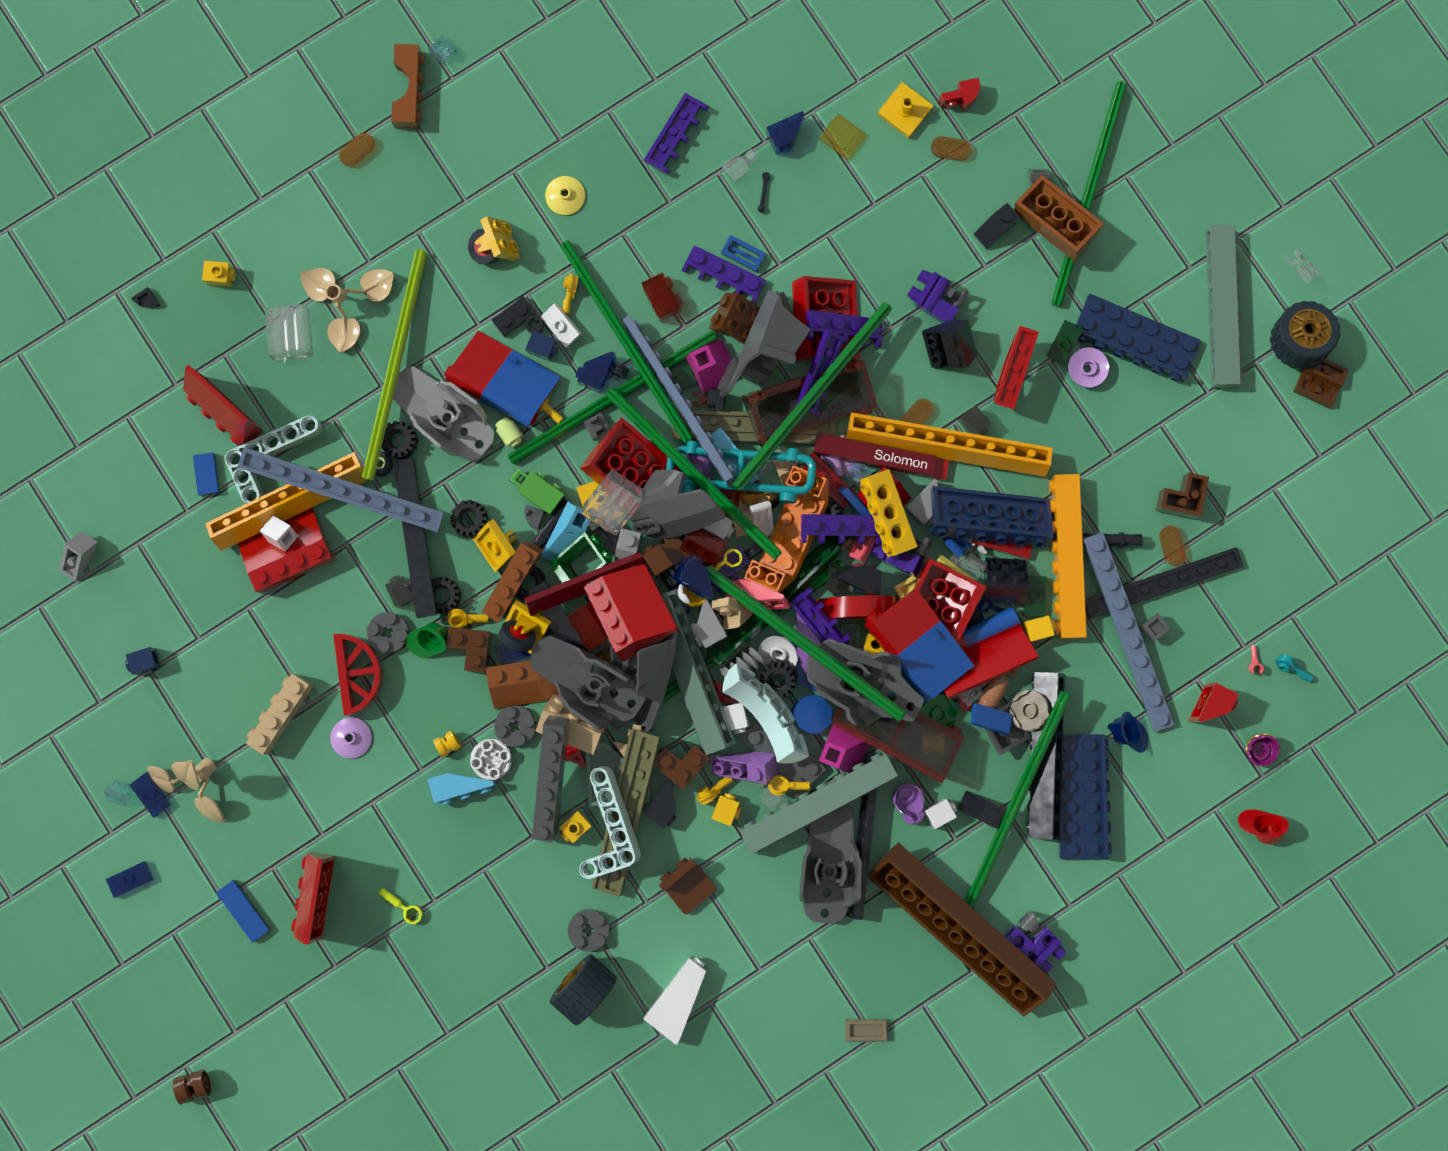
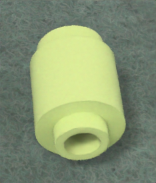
M505 417L496 423V431L507 447L515 448L523 442L521 439L524 435L514 420Z

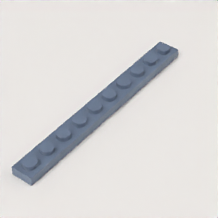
M630 315L623 318L628 332L727 487H730L735 475L732 467L725 465L723 453L719 448L715 449L712 445L714 442L709 432L705 433L701 428L704 426L698 415L694 417L691 412L693 410L691 403L688 399L684 400L681 394H683V391L678 383L673 384L671 378H673L671 372L667 367L663 368L660 364L663 361L657 351L653 353L650 348L653 345L648 336L643 337L641 334L642 327L637 320L633 321Z
M245 447L237 466L238 468L438 532L444 512Z
M1101 532L1082 539L1151 727L1156 732L1173 726L1174 722L1104 533Z

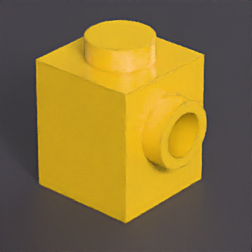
M204 261L202 281L209 286L232 287V281H235L236 273L229 263Z
M1049 615L1023 623L1026 636L1030 642L1053 637L1055 635L1054 631H1057L1054 619L1050 620Z
M725 793L724 796L720 795L711 819L731 826L733 819H738L742 809L738 807L737 797Z
M578 810L559 827L561 829L560 835L566 842L571 841L574 843L593 825Z

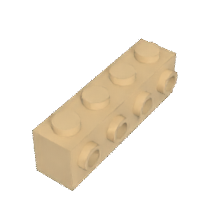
M298 674L288 675L281 684L283 688L279 693L273 695L270 700L271 706L268 710H264L258 718L259 724L256 728L253 727L247 735L248 740L246 744L262 755H268L314 687L313 684Z

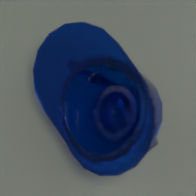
M1124 712L1122 717H1118L1113 723L1108 724V729L1111 731L1116 743L1129 745L1138 753H1143L1147 750L1149 740L1147 731L1141 722L1133 717L1130 712Z

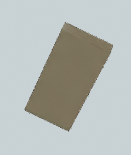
M845 1019V1040L888 1041L887 1019Z

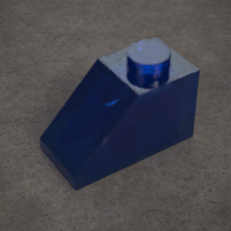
M803 111L766 127V135L776 155L788 153L794 147L804 121Z
M611 351L586 361L583 367L580 366L577 370L575 378H578V385L601 394L608 378L609 370L616 359V354Z
M683 557L671 579L701 599L712 600L714 595L708 568L702 564L703 561L698 557Z

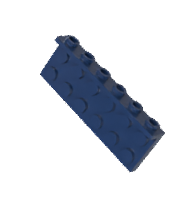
M1090 293L1076 325L1083 328L1077 341L1094 344V347L1098 350L1113 352V355L1117 358L1124 359L1125 357L1132 360L1131 362L1134 365L1140 367L1144 365L1151 368V372L1168 375L1169 379L1175 382H1184L1188 378L1189 369L1201 343L1200 339Z
M939 486L931 488L933 526L930 529V535L940 538L953 537L959 540L972 539L979 542L992 541L998 544L1030 545L1037 548L1047 547L1054 537L1050 498Z
M1105 734L1063 735L1059 859H1109V855L1112 853L1111 842H1108V834L1111 833V823L1107 817V813H1110L1111 809L1110 801H1107L1110 782L1106 780V771H1109V760L1106 759V751H1108L1109 743L1108 739L1105 738Z

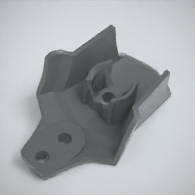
M768 290L741 354L737 355L730 362L717 387L721 391L719 396L725 397L729 394L740 376L763 385L768 382L773 369L779 361L789 365L795 363V352L811 329L794 317L782 305L781 297L775 291Z
M830 638L817 645L887 698L890 693H894L897 698L893 702L906 711V715L902 720L912 722L916 719L924 699L901 676L900 657L882 651L872 655ZM808 654V682L815 687L818 694L846 710L847 719L854 726L867 727L880 717L893 718ZM912 702L914 703L915 708L913 710H909L906 704Z

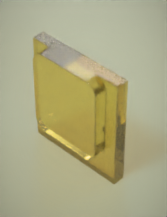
M838 113L826 127L819 140L848 160L867 134Z

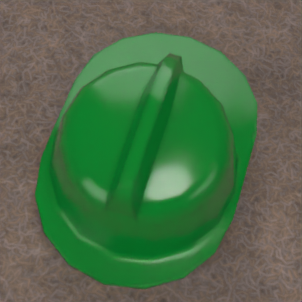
M430 622L407 634L405 639L406 645L414 655L422 658L442 653L446 650L448 627H442L437 623Z

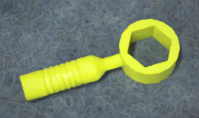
M730 549L725 553L724 561L710 566L717 571L725 564L729 567H737L742 561V555L738 550ZM733 551L739 555V562L734 565L727 562V554ZM704 569L696 573L697 577L705 578L702 574Z
M382 888L378 893L396 908L404 910L403 917L407 923L416 924L422 919L423 911L419 906H404L400 899L385 888ZM411 908L419 911V917L415 921L407 917L408 910Z

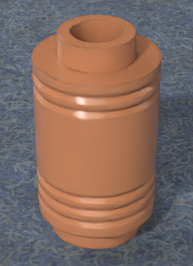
M1001 675L988 681L978 698L980 700L978 704L997 709L1010 684L1007 681L1008 677Z

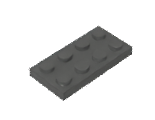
M758 721L740 737L753 752L759 751L775 754L766 732ZM808 751L809 757L799 762L788 764L777 762L778 773L776 775L784 776L791 782H810L811 784L826 769ZM804 790L789 791L797 798Z

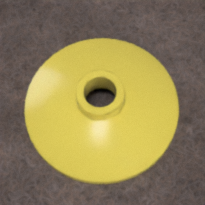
M558 177L551 181L546 189L545 198L547 205L556 214L563 216L572 215L582 208L585 202V190L582 184L573 177ZM567 191L568 195L564 197L561 193Z

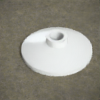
M771 636L766 638L759 646L758 653L766 665L772 660L775 662L777 659H780V662L787 660L788 665L792 663L793 669L798 661L797 650L789 640L780 636Z

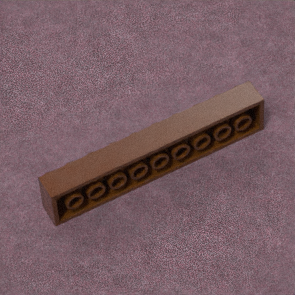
M899 842L876 862L867 877L1023 1017L1048 1000L1057 983Z

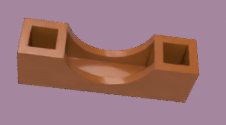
M394 44V65L397 71L402 72L409 79V86L405 95L399 100L392 102L391 122L394 128L419 129V122H422V110H419L420 103H423V91L420 90V83H424V73L421 71V64L425 62V55L418 44Z
M529 540L521 542L481 611L483 614L498 623L506 618L512 604L515 602V597L520 587L544 552L542 548Z

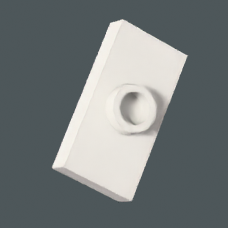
M554 303L541 316L565 347H569L582 334L557 303Z
M770 501L750 506L751 521L767 537L771 536L774 525Z

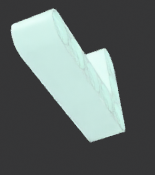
M305 416L231 449L226 453L225 462L245 503L251 502L249 495L252 492H256V499L264 494L255 473L238 468V464H233V458L237 455L241 457L244 447L251 450L259 447L260 453L270 456L279 454L318 436L322 432V424L313 416ZM310 422H315V428L308 431L307 425ZM292 430H296V437L289 439V433ZM277 438V439H278V444H277V446L271 448V447H270V442H271V440ZM248 473V480L242 483V475Z
M601 766L594 769L590 774V780L614 850L591 857L581 863L579 872L586 879H592L636 863L641 856L614 772L609 766ZM600 771L604 772L606 776L605 781L600 780L598 775ZM606 791H609L612 794L611 801L606 799ZM613 811H616L619 814L618 821L613 819ZM619 831L625 833V841L620 839ZM626 851H630L632 853V860H628L626 858ZM607 857L613 860V867L607 864ZM588 863L594 866V873L588 870Z

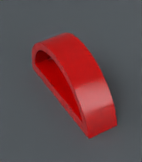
M1023 326L1018 327L998 380L993 400L994 404L1014 410L1039 334L1038 331Z
M884 595L841 596L817 599L816 602L818 604L822 601L824 602L825 606L822 607V610L831 620L835 617L837 620L866 619L874 612L876 614H883L898 602V597Z
M333 634L343 715L351 716L368 708L377 698L383 683V667L376 651L364 640L346 634ZM346 640L358 644L349 657ZM364 649L370 656L373 667L350 670V666ZM374 673V682L370 693L351 680L352 676ZM353 690L365 698L357 706L354 704Z

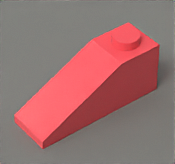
M736 579L732 581L769 610L790 608L789 602L781 593L749 580Z

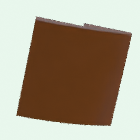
M1325 359L1318 366L1302 370L1293 392L1330 409L1334 405L1339 389L1344 384L1349 369Z

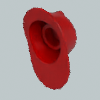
M1245 810L1238 816L1239 826L1244 831L1254 834L1257 840L1263 844L1281 842L1283 835L1289 829V823L1283 816L1261 810Z

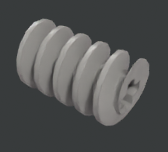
M748 646L746 648L747 653L741 651L739 653L740 658L734 656L733 662L729 661L726 664L727 668L725 666L722 669L720 668L722 678L725 679L728 671L736 663L752 671V668L759 671V663L764 666L766 664L760 654Z

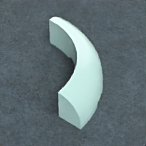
M736 663L725 676L723 693L740 702L758 720L772 744L778 763H795L809 757L802 734H798L793 724L795 718L783 700L767 683L762 684L756 679L754 672Z

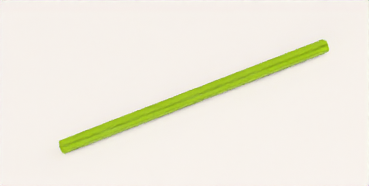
M416 249L363 469L362 478L368 481H373L427 256V253L420 249Z

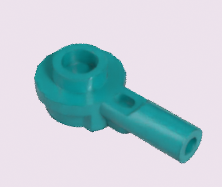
M1281 654L1275 660L1279 670L1283 672L1292 671L1305 681H1312L1313 675L1301 669L1293 657Z

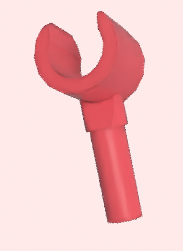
M1252 645V663L1248 669L1254 674V667L1258 666V672L1262 674L1264 668L1258 663L1256 645Z

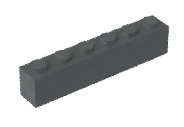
M549 715L543 724L532 831L533 840L552 843L558 833L570 718Z

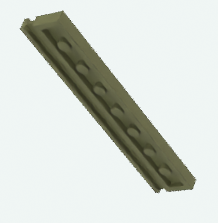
M677 410L679 415L683 419L684 423L690 430L691 434L693 435V439L691 441H698L696 436L688 426L687 422L681 415L680 411ZM691 411L694 417L697 415L700 417L704 424L701 428L705 433L709 432L712 434L721 427L732 442L766 443L790 414ZM805 414L782 443L814 444L816 433L835 436V415L821 414L818 416L815 414ZM673 426L672 440H682Z
M633 728L630 731L619 775L618 787L635 837H637L661 736ZM613 811L612 817L614 820L618 821L619 814L616 811ZM607 828L600 854L614 850ZM619 831L620 839L625 841V833ZM626 851L625 856L628 860H631L632 853L630 851ZM607 857V864L613 867V860ZM629 866L595 877L591 889H597L617 897L622 896Z

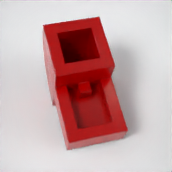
M979 77L960 81L957 90L941 93L939 99L941 108L947 107L950 109L960 104L962 111L969 109L976 101L980 90Z

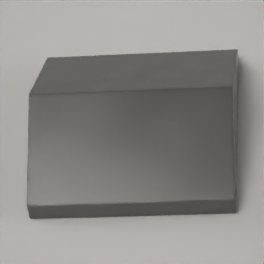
M1009 702L997 708V710L1010 714L1012 703ZM1012 719L1010 734L1008 735L985 729L998 755L1031 738L1028 732L1018 728Z

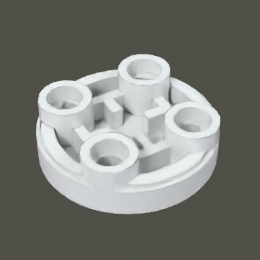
M486 739L474 747L471 753L470 765L479 777L486 780H497L505 776L510 770L512 754L509 747L500 740Z

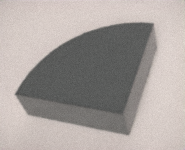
M525 505L524 513L527 522L533 529L538 530L545 511Z

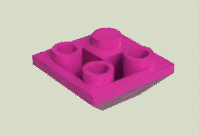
M723 340L706 345L686 356L703 394L708 392L709 389L718 387L728 365L732 361Z
M833 723L818 761L851 773L854 771L852 767L863 761L872 738Z

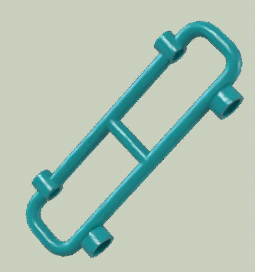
M687 441V446L675 447L682 454L708 456L703 447H699V442ZM719 448L724 457L738 458L736 478L745 468L746 458L753 459L758 451ZM788 448L787 453L774 452L768 460L806 463L808 466L806 484L799 487L748 483L742 491L781 493L780 502L796 504L797 495L810 492L814 486L816 463L810 456L800 454V450L796 448ZM668 457L666 470H674L675 463ZM684 478V488L681 493L694 491L699 486L690 478ZM709 480L718 489L737 490L733 485L727 487L724 481Z

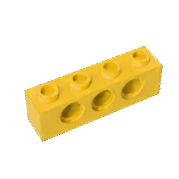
M888 469L861 479V491L867 499L868 510L874 518L875 529L880 535L882 549L887 554V557L916 548L917 544L890 470ZM878 491L881 492V495H882V498H881V499L878 497V494H877ZM885 510L888 512L889 518L885 516ZM892 529L895 531L896 537H893Z

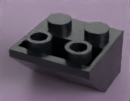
M949 320L922 331L931 368H967L977 357L968 320Z
M985 557V602L1026 604L1029 580L1025 559Z

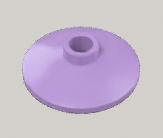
M1087 347L1079 349L1071 356L1068 371L1071 379L1076 384L1092 388L1100 385L1106 379L1109 372V363L1101 351ZM1084 366H1089L1090 372H1085Z
M354 717L342 719L332 729L331 745L335 752L344 758L360 757L367 752L371 745V730L361 719ZM348 734L353 736L351 742H348L346 739Z

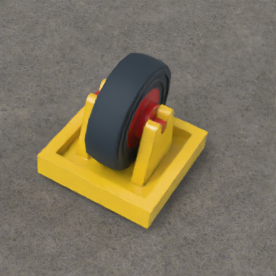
M488 216L482 218L480 221L483 228L476 230L468 242V251L471 258L478 264L484 265L493 264L500 258L511 261L519 259V247L513 240L512 229L509 223Z
M516 600L505 622L502 624L499 631V639L502 644L513 651L529 652L532 654L534 645L545 637L552 621L539 613L530 616L527 606Z

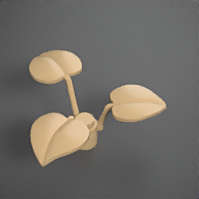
M325 268L301 271L302 284L308 296L317 302H323L327 298L335 303L343 319H334L327 329L328 338L338 352H345L352 348L358 341L361 332L358 321L354 318L347 319L340 306V303H343L346 299V293H366L367 298L373 302L383 301L390 295L394 274L391 271L376 269L365 273L360 279L363 290L348 289L346 287L342 289L336 285L334 274Z
M204 758L196 767L193 760L174 762L171 768L177 777L176 779H171L169 773L162 768L156 766L147 767L154 783L165 792H173L175 790L173 784L179 781H183L193 790H198L200 782L203 781L198 798L194 799L196 808L203 816L212 821H227L219 806L209 797L203 796L205 787L210 781L209 776L217 769L212 760Z

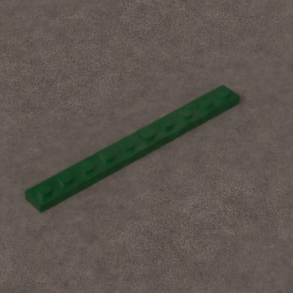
M828 535L825 538L824 544L820 543L804 559L796 579L780 593L790 603L858 536H845L844 544H839L838 536ZM774 609L770 611L778 615L783 609ZM753 613L740 627L732 628L726 634L727 638L718 642L706 654L722 669L767 623Z

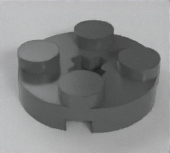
M392 612L380 613L367 626L368 641L374 649L380 652L394 653L402 649L406 644L405 639L407 634H409V628L406 621ZM386 627L388 629H393V632H391V638H389L388 636H383L384 629Z
M509 706L497 715L494 722V732L503 744L517 747L528 743L533 738L536 724L529 710L521 706ZM517 720L521 728L512 732L510 723H514Z
M581 910L569 922V939L574 947L582 951L589 952L599 949L609 937L610 927L608 920L597 910ZM587 924H590V927L595 930L591 933V936H587L583 932Z

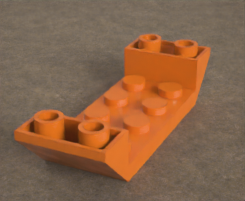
M793 465L785 484L787 486H804L807 482L808 471ZM816 475L814 486L810 492L797 495L796 504L785 503L770 537V540L782 551V554L774 560L764 551L760 562L751 561L744 579L778 593L796 579L815 536L807 535V542L801 543V514L824 515L829 504V480L827 478Z

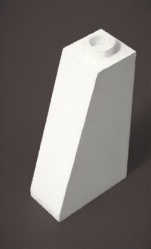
M689 957L643 1018L675 1045L678 1044L706 973L705 963L698 957L694 959Z

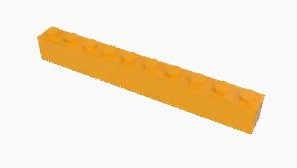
M852 412L846 435L847 439L933 455L940 459L1046 477L1050 469L1053 448Z

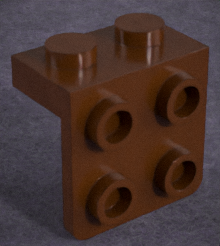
M725 293L720 299L717 312L711 318L709 329L713 332L725 333L744 345L760 307L738 293Z
M684 857L676 864L677 869L674 872L668 871L660 878L662 882L659 883V887L666 891L684 914H689L715 892L716 886L692 857L688 860Z

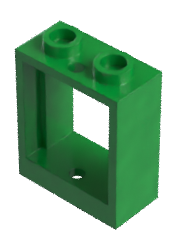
M584 532L549 564L563 583L575 578L567 565L590 545L602 561L596 569L613 563V557L607 550L602 548L600 545L602 541L597 535Z

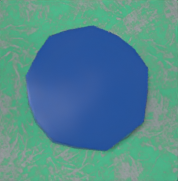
M808 695L794 704L791 713L795 718L796 725L802 731L808 734H818L831 724L833 709L822 696Z

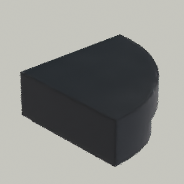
M148 287L131 298L136 304L144 308L160 306V303Z

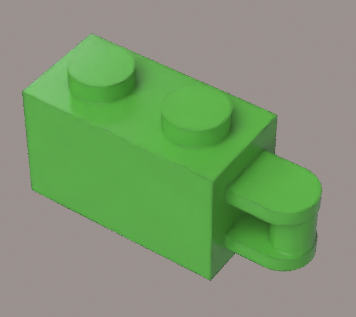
M517 468L509 479L519 487L517 492L550 516L562 502L563 498L565 499L566 497L562 493L564 491L563 488L556 483L550 485L546 482L547 477L538 471L536 474L530 471L527 475ZM523 476L525 480L520 484L518 481Z

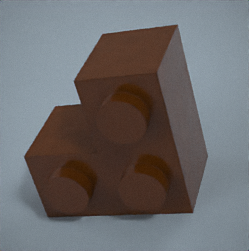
M1190 472L1185 474L1180 491L1168 488L1159 491L1155 511L1191 519L1201 517L1209 476Z
M678 536L665 538L662 541L663 545L660 546L658 544L655 546L652 544L644 550L645 554L642 557L656 579H659L660 575L668 570V568L674 566V564L691 556Z
M448 627L446 648L466 651L464 670L486 673V668L489 667L492 632Z
M695 745L682 760L665 747L656 757L654 766L684 790L710 758Z

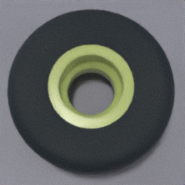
M380 451L378 461L381 460L384 464L382 467L377 466L375 475L385 476L392 470L393 461L388 454Z

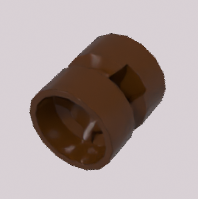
M202 1069L192 1072L190 1077L186 1074L173 1079V1092L180 1105L192 1102L194 1097L202 1099L211 1095V1082L206 1070Z

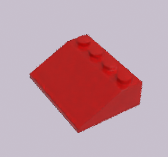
M803 276L792 281L793 314L803 324L806 325L807 311L809 310L858 316L856 280ZM814 333L812 340L805 337L795 352L796 361L812 362L823 334ZM849 342L846 344L842 343L839 354L844 350V348L849 344ZM860 349L850 361L860 360Z
M190 365L185 367L183 391L188 395L186 399L194 406L198 404L202 408L200 412L209 420L213 418L217 422L215 426L223 433L227 431L232 436L229 439L240 446L256 439L261 434L263 429L212 382Z
M620 418L592 450L580 469L631 510L637 504L638 496L655 470H666L668 456L625 419ZM675 464L674 470L681 472L682 470Z
M313 507L283 521L290 525L298 535V538L285 552L269 543L261 532L238 543L247 574L255 592L262 594L336 560Z
M928 558L913 589L917 588L958 643L986 586Z
M645 563L601 576L584 586L615 653L624 662L637 655L639 650L652 646L678 631Z
M310 852L303 857L301 867L304 869V873L298 883V889L301 890L300 897L295 902L297 916L296 919H293L291 931H294L293 937L303 944H312L323 937L335 855Z

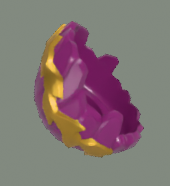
M1257 734L1247 743L1246 753L1248 759L1254 765L1269 766L1274 763V760L1278 759L1277 755L1281 746L1276 737L1270 734Z

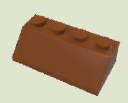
M1043 175L1015 202L1014 211L1019 215L1020 219L1074 262L1089 248L1104 226L1102 221Z
M531 660L486 668L488 687L494 709L550 700L553 694L559 695L553 683L531 669Z

